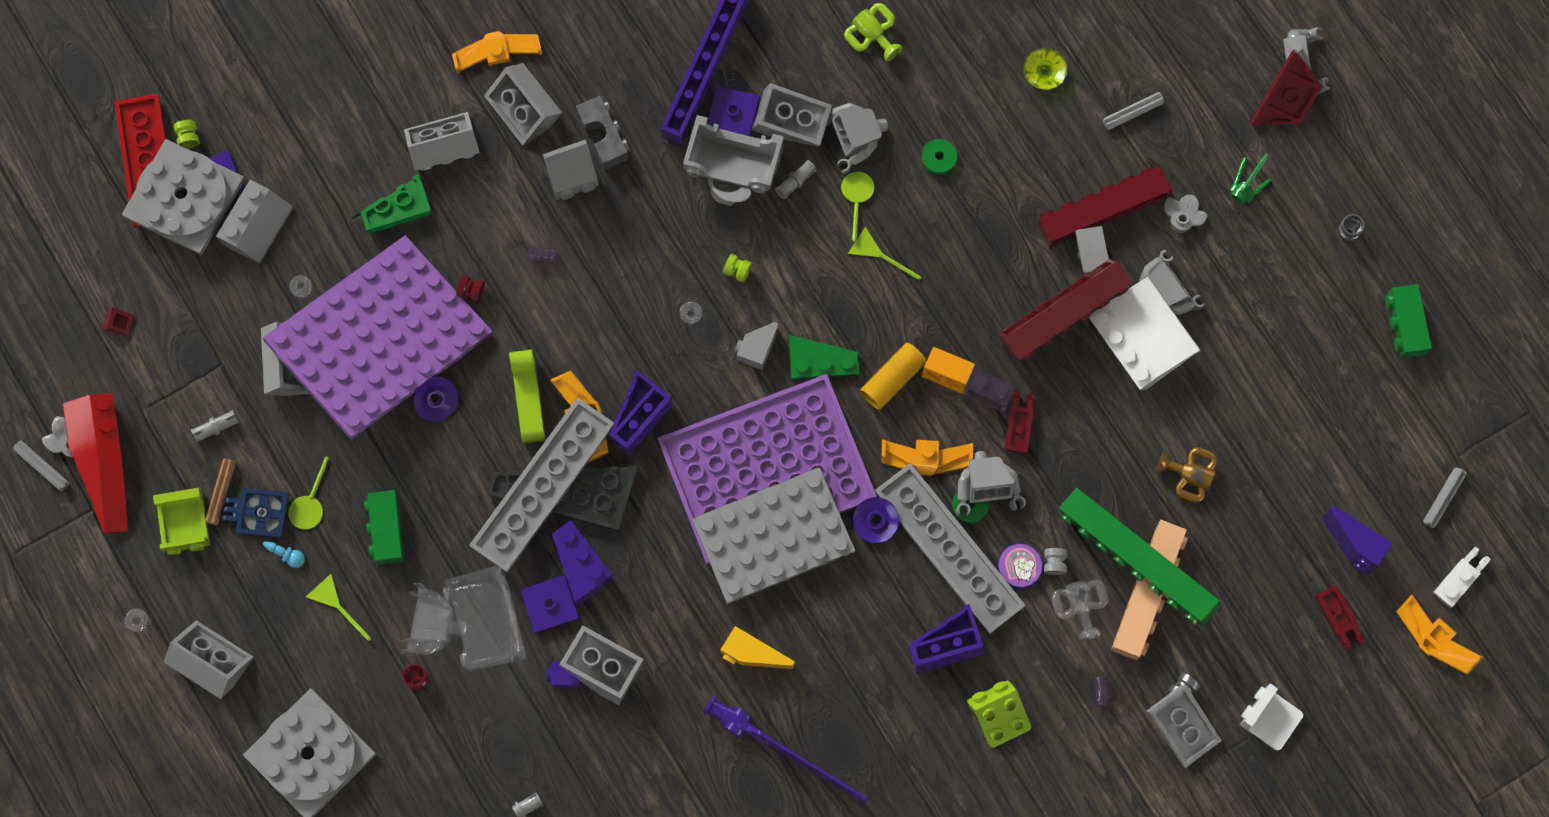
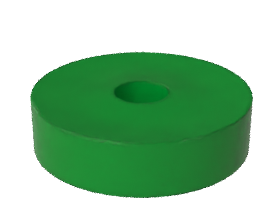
M934 139L924 146L921 161L929 173L944 175L955 167L957 151L949 141ZM940 154L943 156V159L938 160L935 156Z
M958 492L952 501V511L955 517L966 524H974L981 521L986 516L989 508V501L974 503L975 507L970 510L967 517V511L964 507L959 508L960 515L957 516L955 510L960 504Z

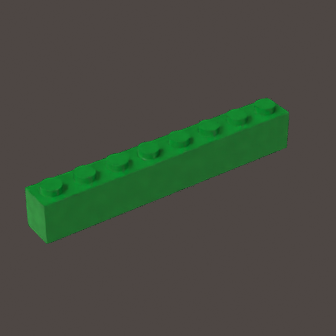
M1077 487L1059 507L1062 514L1061 519L1070 526L1072 524L1079 528L1078 532L1087 540L1092 538L1097 542L1096 547L1105 554L1107 552L1114 556L1113 560L1122 568L1127 566L1132 570L1131 575L1139 582L1143 580L1150 585L1148 588L1155 595L1160 596L1162 594L1168 599L1167 604L1176 611L1181 609L1186 613L1184 617L1193 625L1198 623L1204 627L1221 607L1220 601Z

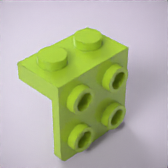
M1008 680L996 683L993 688L985 692H978L967 700L969 708L978 718L988 745L992 748L1031 729V724L1019 694Z

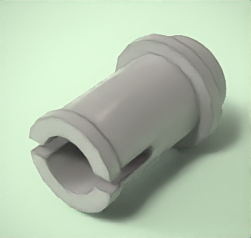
M534 793L519 803L516 801V805L512 806V809L517 817H525L528 813L544 805L538 794Z

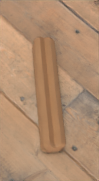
M231 459L222 460L205 519L211 525H218L235 468V462Z

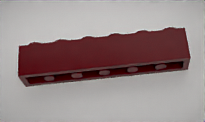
M1149 167L1143 170L1139 176H1128L1121 180V183L1118 185H1107L1097 194L1088 193L1076 203L1070 201L1062 205L1061 209L1055 212L1053 210L1044 212L1041 218H1039L1037 225L1050 248L1076 237V230L1099 227L1169 197L1172 188L1161 167L1155 169Z

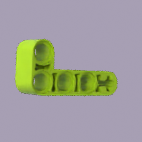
M530 349L509 352L522 443L545 441L533 351Z

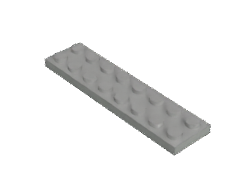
M577 398L469 546L508 573L608 436L614 422Z
M911 463L875 489L878 497L887 499L895 506L899 515V524L965 606L970 604L973 616L989 635L1026 606Z

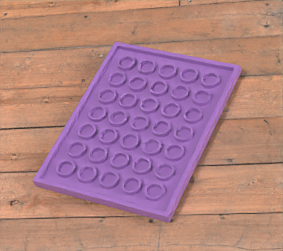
M405 235L265 335L263 341L352 440L415 393L417 388L426 380L439 375L490 337L492 330L463 298L456 296L455 289Z
M827 374L657 438L706 565L710 564L692 522L693 518L816 468H820L839 514L856 508L862 501L868 498L877 497Z

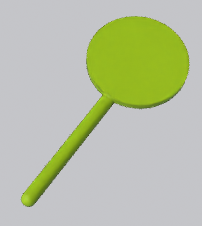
M863 172L848 174L841 184V191L844 197L855 203L853 242L857 241L859 203L869 200L874 193L872 178Z
M325 457L310 496L298 497L289 507V519L299 529H312L320 523L323 517L322 505L314 496L328 464L329 457Z

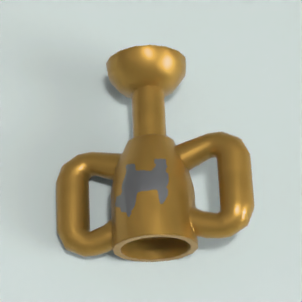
M1194 447L1188 454L1187 464L1181 465L1171 461L1168 453L1163 451L1156 472L1160 473L1169 469L1181 474L1182 478L1176 486L1177 496L1192 503H1200L1205 497V491H1208L1215 474L1214 468L1218 463V459L1214 452L1201 447ZM1195 456L1202 457L1211 462L1207 466L1195 464ZM1187 483L1197 487L1198 495L1183 490V487Z

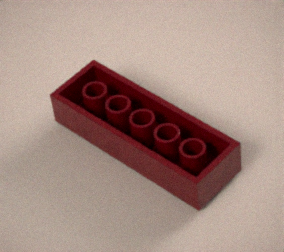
M1108 259L998 333L997 336L1011 357L1018 360L1021 358L1026 360L1035 354L1033 350L1041 346L1043 348L1053 342L1052 337L1058 333L1063 335L1071 330V324L1077 320L1079 322L1086 320L1091 316L1090 312L1095 308L1102 309L1110 303L1108 299L1114 295L1119 297L1129 290L1128 286L1132 282L1117 260Z

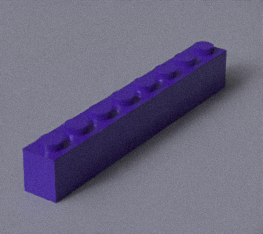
M720 0L661 127L662 138L681 146L683 145L749 0Z

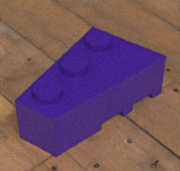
M638 370L635 372L634 380L630 389H628L624 404L610 433L612 442L629 456L673 406L672 397Z
M570 520L554 532L552 536L577 607L611 582L613 576Z
M970 604L966 605L963 610L954 616L947 618L944 623L935 629H931L909 644V653L916 674L983 655L984 646Z

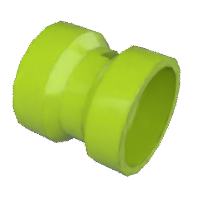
M182 120L174 124V131L178 134L177 144L186 149L194 148L200 144L199 136L195 132L197 126L194 120Z
M730 254L722 273L726 276L732 275L736 277L737 281L744 283L750 272L752 262L748 260L742 261L738 256Z

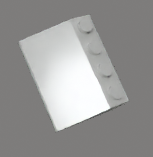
M1148 277L1129 288L1123 295L1116 296L1110 300L1108 305L1102 309H1097L1089 317L1140 390L1148 389L1200 351Z

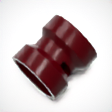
M462 275L457 286L456 296L461 298L469 297L471 301L479 302L483 295L485 281L479 279L474 281L469 276Z
M415 663L409 664L403 670L402 677L408 687L414 690L425 687L428 682V674L422 666Z

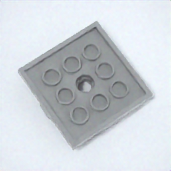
M165 139L154 160L142 172L137 188L121 215L123 218L202 256L245 178L213 162L203 154L190 151ZM186 189L187 196L185 198H176V192Z
M311 688L287 712L278 717L271 724L267 732L243 754L303 817H314L376 755ZM312 747L314 749L313 758L310 760L303 759L302 752L304 748Z

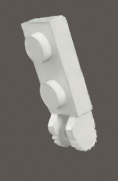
M1476 546L1464 559L1462 558L1432 593L1449 608L1454 606L1481 574L1480 571L1490 561V558L1486 556L1480 560L1476 568L1469 564V561L1478 554L1479 549Z

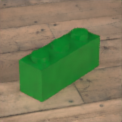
M1419 285L1391 288L1385 296V304L1391 313L1389 323L1391 330L1395 332L1394 348L1396 352H1399L1400 358L1426 355L1432 347Z
M395 490L367 493L368 500L364 501L366 514L370 516V523L366 524L368 537L372 536V545H369L370 559H374L377 565L404 562L398 494Z

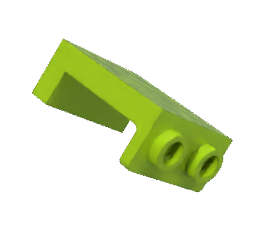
M200 488L153 495L154 505L158 511L162 543L160 544V550L167 553V555H177L181 553V550L200 551L204 549V546L210 545L208 525L205 521L204 494Z

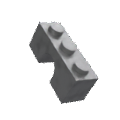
M597 96L577 105V114L586 132L593 129H601L606 133L602 141L594 144L595 152L603 169L606 170L627 161V152L630 151L627 141L625 139L621 140L618 134L621 130L617 121H612L609 115L612 111L608 102H603L601 97Z

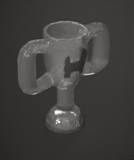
M1094 579L1088 583L1087 581L1075 582L1065 586V589L1056 590L1052 594L1051 601L1058 618L1066 619L1074 614L1080 615L1084 629L1080 633V641L1102 635L1098 628L1092 626L1089 616L1091 609H1101L1108 604L1109 598L1105 584L1101 580ZM1094 586L1096 587L1100 602H1091L1089 590ZM1060 596L1068 598L1071 608L1064 612Z

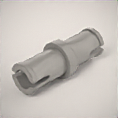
M807 160L795 172L788 174V178L775 188L776 193L782 199H786L797 187L801 188L804 185L803 182L817 171L814 164Z
M233 410L215 419L212 417L209 419V422L190 430L198 443L200 440L215 433L216 435L221 434L220 431L239 422Z

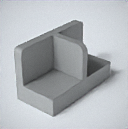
M1102 226L1076 230L1075 234L1079 249L1077 257L1081 259L1083 273L1086 274L1109 259Z

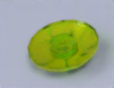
M1040 48L1027 56L1023 72L1026 80L1032 86L1038 89L1049 90L1063 82L1067 75V64L1059 52L1051 48ZM1046 69L1048 74H1042L1040 70Z

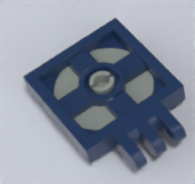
M242 488L241 499H225V503L234 504V507H224V512L232 513V516L225 515L222 521L237 523L236 533L240 535L283 539L289 493Z

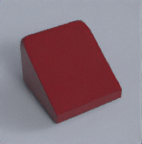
M112 307L107 311L102 330L128 336L134 314Z

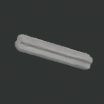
M1157 92L1105 117L1103 124L1107 130H1110L1162 105L1164 98L1160 92Z
M19 441L14 445L13 450L59 491H64L68 487L69 482L23 441Z
M1457 467L1453 469L1423 520L1426 526L1435 528L1466 476V472L1463 469Z

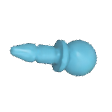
M272 542L263 543L270 552H274V554L280 557L282 556L281 561H287L290 567L299 568L304 564L305 557L301 551L292 550L291 547L285 550V548L277 546Z

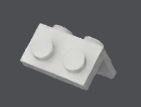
M1269 684L1265 688L1261 686L1254 696L1257 700L1252 707L1248 705L1242 713L1241 717L1244 719L1240 726L1273 749L1280 750L1303 718V713L1277 695L1276 691L1278 688Z

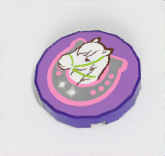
M1015 543L1009 545L1001 552L997 560V570L1011 588L1025 589L1031 587L1039 580L1043 571V561L1041 555L1034 547L1024 543Z

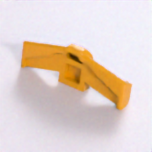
M497 31L486 34L482 40L453 53L452 56L456 73L459 74L461 71L487 59L488 65L492 66L509 62V54L542 55L538 34H502Z
M572 371L550 379V382L570 406L579 398L599 413H603L598 401L594 400ZM606 438L589 462L609 453Z
M882 439L881 463L900 469L911 463L921 476H933L934 474L968 468V462L973 460V443L939 450V441L916 440V449Z
M1413 594L1396 611L1419 644V648L1428 656L1431 655L1465 674H1468L1484 658L1452 641L1451 639L1457 632L1440 617L1432 623Z

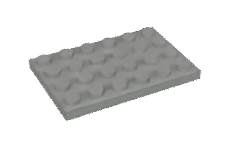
M820 468L692 519L727 604L855 552Z

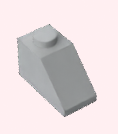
M773 322L745 334L743 341L739 340L735 348L737 361L763 370L777 335L779 323Z

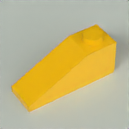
M736 626L721 648V654L724 655L722 658L732 665L738 663L746 666L793 669L795 661Z

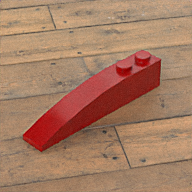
M113 393L92 394L63 403L68 448L74 457L79 475L81 474L87 494L94 505L93 508L104 534L127 532L124 476Z

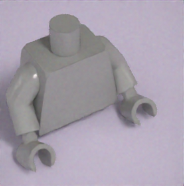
M1316 27L1309 30L1293 29L1289 31L1287 38L1283 39L1286 60L1294 49L1311 70L1307 40L1311 43L1323 39V37H1319L1317 31H1320L1321 28ZM1326 77L1318 80L1322 85L1319 94L1330 89L1325 85V83L1329 82Z
M852 103L833 108L826 124L828 126L831 122L833 123L845 156H850L848 160L840 159L838 161V167L843 163L848 165L841 173L847 174L851 170V165H857L868 158L877 148V142L882 138L881 132H886L888 129L887 121L884 118L876 120L873 110L863 109V107Z
M1162 250L1159 257L1144 267L1139 282L1148 277L1175 315H1181L1191 310H1200L1205 303L1198 305L1195 300L1199 299L1201 295L1198 294L1189 300L1191 298L1190 294L1169 267L1173 256L1170 259H1165L1163 256L1167 250Z
M984 451L976 452L973 455V460L968 462V468L963 470L958 481V499H960V504L955 510L956 515H960V507L966 509V517L969 515L971 509L967 504V500L970 503L1008 499L1012 498V495L1013 499L1009 502L1010 509L1013 511L1017 509L1015 501L1019 502L1021 509L1024 508L1026 500L1019 495L1021 489L1017 473L1004 464L1000 457L987 458Z

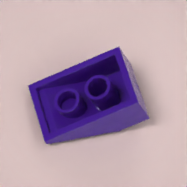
M1334 505L1321 517L1347 560L1360 573L1364 574L1366 572L1369 574L1378 567L1392 545V542Z

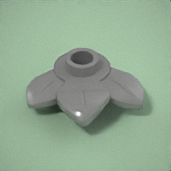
M1186 195L1180 201L1168 197L1165 201V213L1171 218V226L1176 232L1183 233L1192 226H1201L1207 219V213L1198 210L1199 201L1194 195Z
M57 416L52 423L53 434L43 437V444L53 453L62 452L67 457H73L68 448L64 417Z

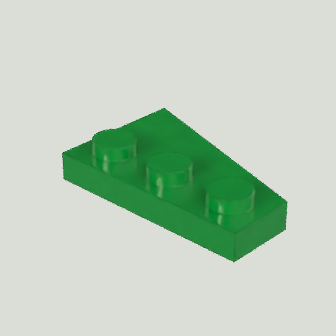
M419 173L413 176V180L404 186L401 184L395 188L396 191L386 198H380L361 211L368 234L432 214Z
M793 335L788 336L791 380L814 379L827 374L828 378L859 376L858 352Z

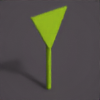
M866 227L848 252L849 255L882 258L915 279L921 280V276L884 255Z
M332 574L306 596L308 599L337 608L367 641L371 640V637L340 605Z

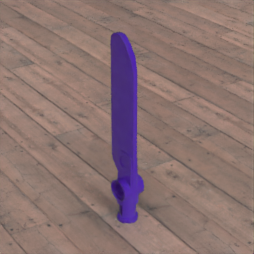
M713 696L707 704L703 713L705 715L710 714L718 719L720 724L733 735L742 738L744 733L766 746L779 751L863 803H866L869 799L750 724L753 717L742 709L734 708L733 706L728 707L718 701L716 696Z

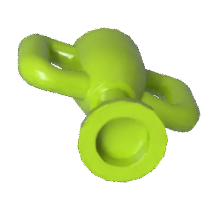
M882 3L874 4L870 10L865 9L860 12L852 21V26L847 28L844 33L845 40L858 52L866 50L872 41H877L885 50L884 59L886 62L894 59L903 48L900 44H891L883 36V31L894 24L895 16ZM877 10L886 18V23H879L875 17ZM859 31L861 35L866 37L863 44L852 35L853 32Z

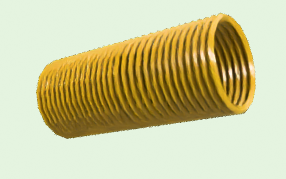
M905 343L860 389L862 396L873 407L881 410L897 394L898 390L926 364L925 357L912 344Z

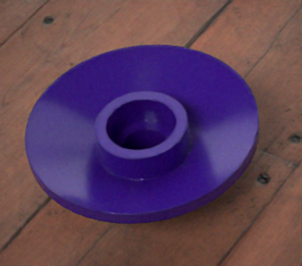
M442 377L429 378L414 393L413 403L415 410L422 418L432 422L448 418L455 411L458 404V393L455 386L449 380ZM437 394L436 400L431 401V395Z
M871 497L862 501L857 506L853 516V524L861 538L868 542L880 543L890 539L895 534L899 525V515L895 506L887 499ZM875 515L881 517V522L879 524L873 522V517Z

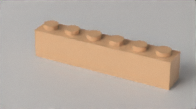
M1160 520L1150 546L1178 567L1180 558L1177 555L1179 549L1184 550L1188 537H1185L1187 529ZM1137 580L1111 648V651L1134 660H1138L1141 655L1145 656L1149 643L1146 642L1148 634H1153L1157 624L1156 621H1153L1156 612L1161 613L1165 602L1161 600L1163 595H1155L1148 588L1150 585L1144 580L1142 582Z

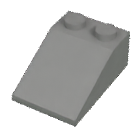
M770 83L764 89L752 130L770 137L776 134L784 136V140L819 147L832 105Z
M586 140L543 154L547 174L557 200H567L576 193L582 191L587 193L594 190L596 186H599Z
M582 625L559 666L599 695L620 705L641 669L644 659Z

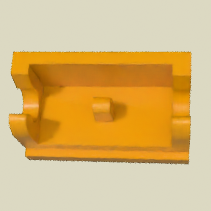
M933 347L921 377L963 394L975 364Z

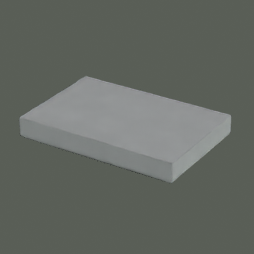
M1185 684L1180 685L1147 710L1148 715L1184 768L1188 767L1222 741Z

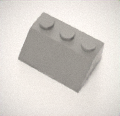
M523 63L506 67L484 95L522 145L528 144L549 129L562 114Z
M468 112L404 129L415 171L428 170L438 164H449L460 158H471L479 153Z
M249 180L216 237L225 247L260 264L291 213L293 206L270 189Z
M274 322L261 328L264 394L277 396L310 394L263 341L265 335L283 322Z
M196 620L170 642L164 663L221 699L235 686L252 661L253 656Z

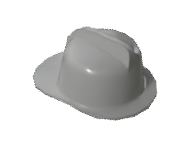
M708 178L711 195L715 201L721 204L731 206L733 203L747 200L751 195L748 187Z

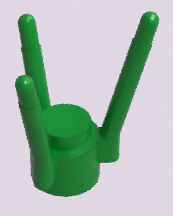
M1268 154L1263 156L1246 182L1242 181L1239 184L1247 161L1246 157L1242 159L1234 183L1229 189L1231 192L1230 197L1235 202L1241 205H1245L1246 202L1250 204L1253 198L1271 182V179H1267L1251 192L1253 188L1250 184L1269 157Z

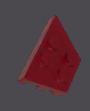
M1293 49L1252 117L1250 122L1253 126L1271 123L1272 126L1282 124L1300 125L1321 91V83L1296 50Z

